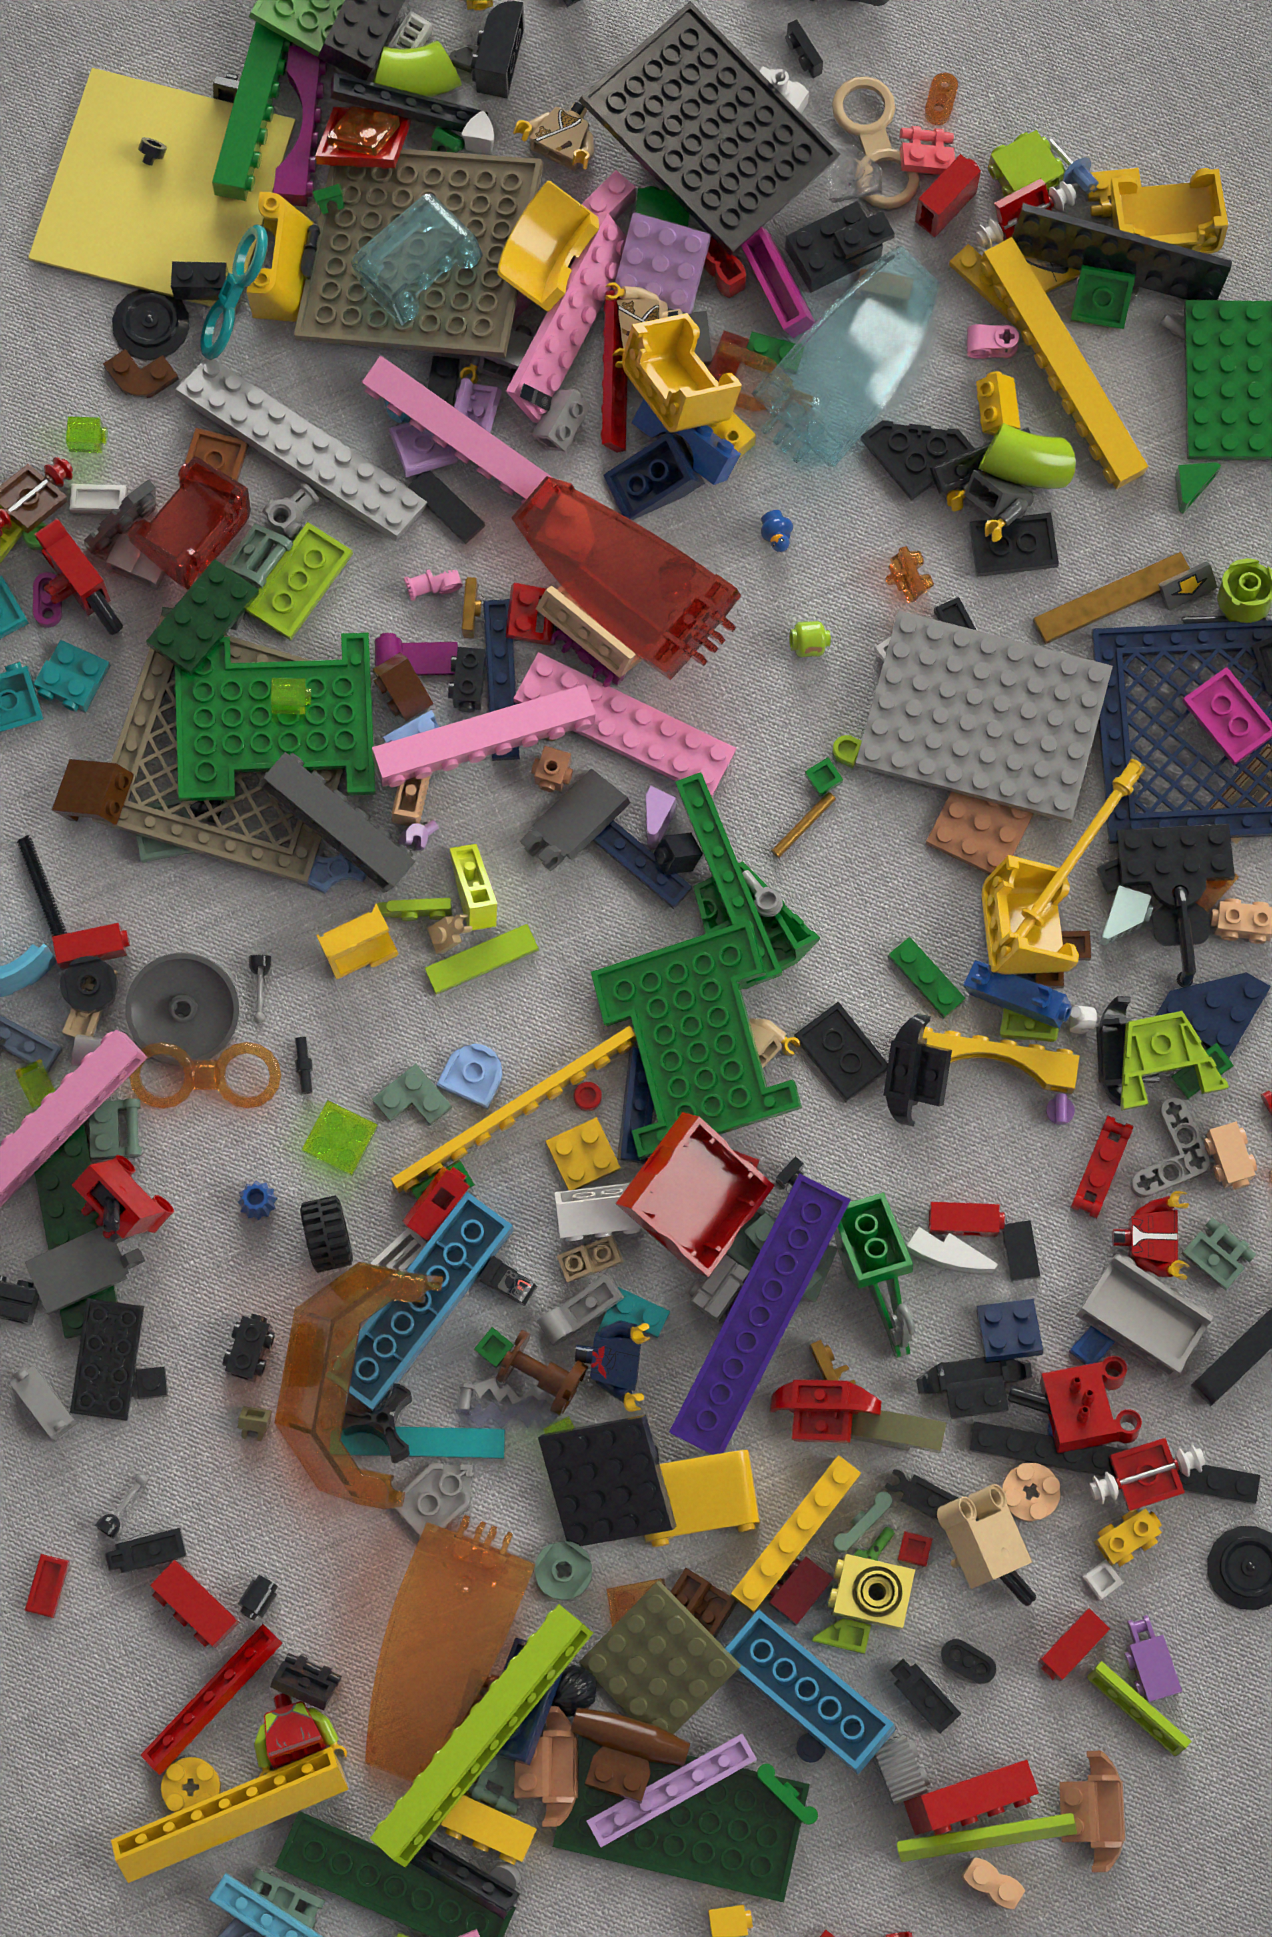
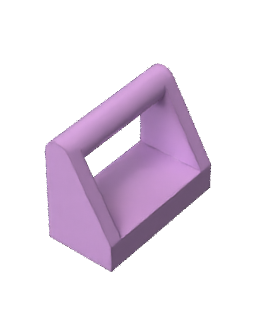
M650 786L646 794L647 844L650 849L657 848L676 810V798L653 786Z

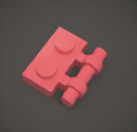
M918 126L900 129V138L909 139V143L903 142L900 147L902 171L941 175L955 160L954 148L944 147L943 144L953 143V133L944 132L943 129L937 128L933 131L921 130V127ZM920 140L931 141L932 145H923Z

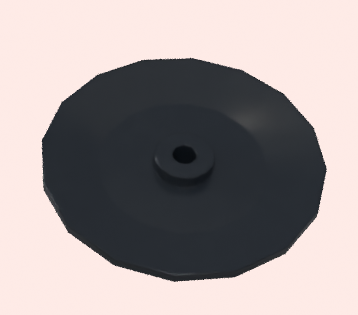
M138 289L128 294L117 305L112 318L113 335L119 347L123 350L126 349L130 356L142 360H156L162 355L166 357L175 353L185 342L190 329L189 313L182 300H175L171 296Z
M1239 1526L1224 1532L1213 1543L1207 1558V1576L1214 1592L1225 1603L1241 1610H1258L1272 1604L1271 1532L1257 1526Z

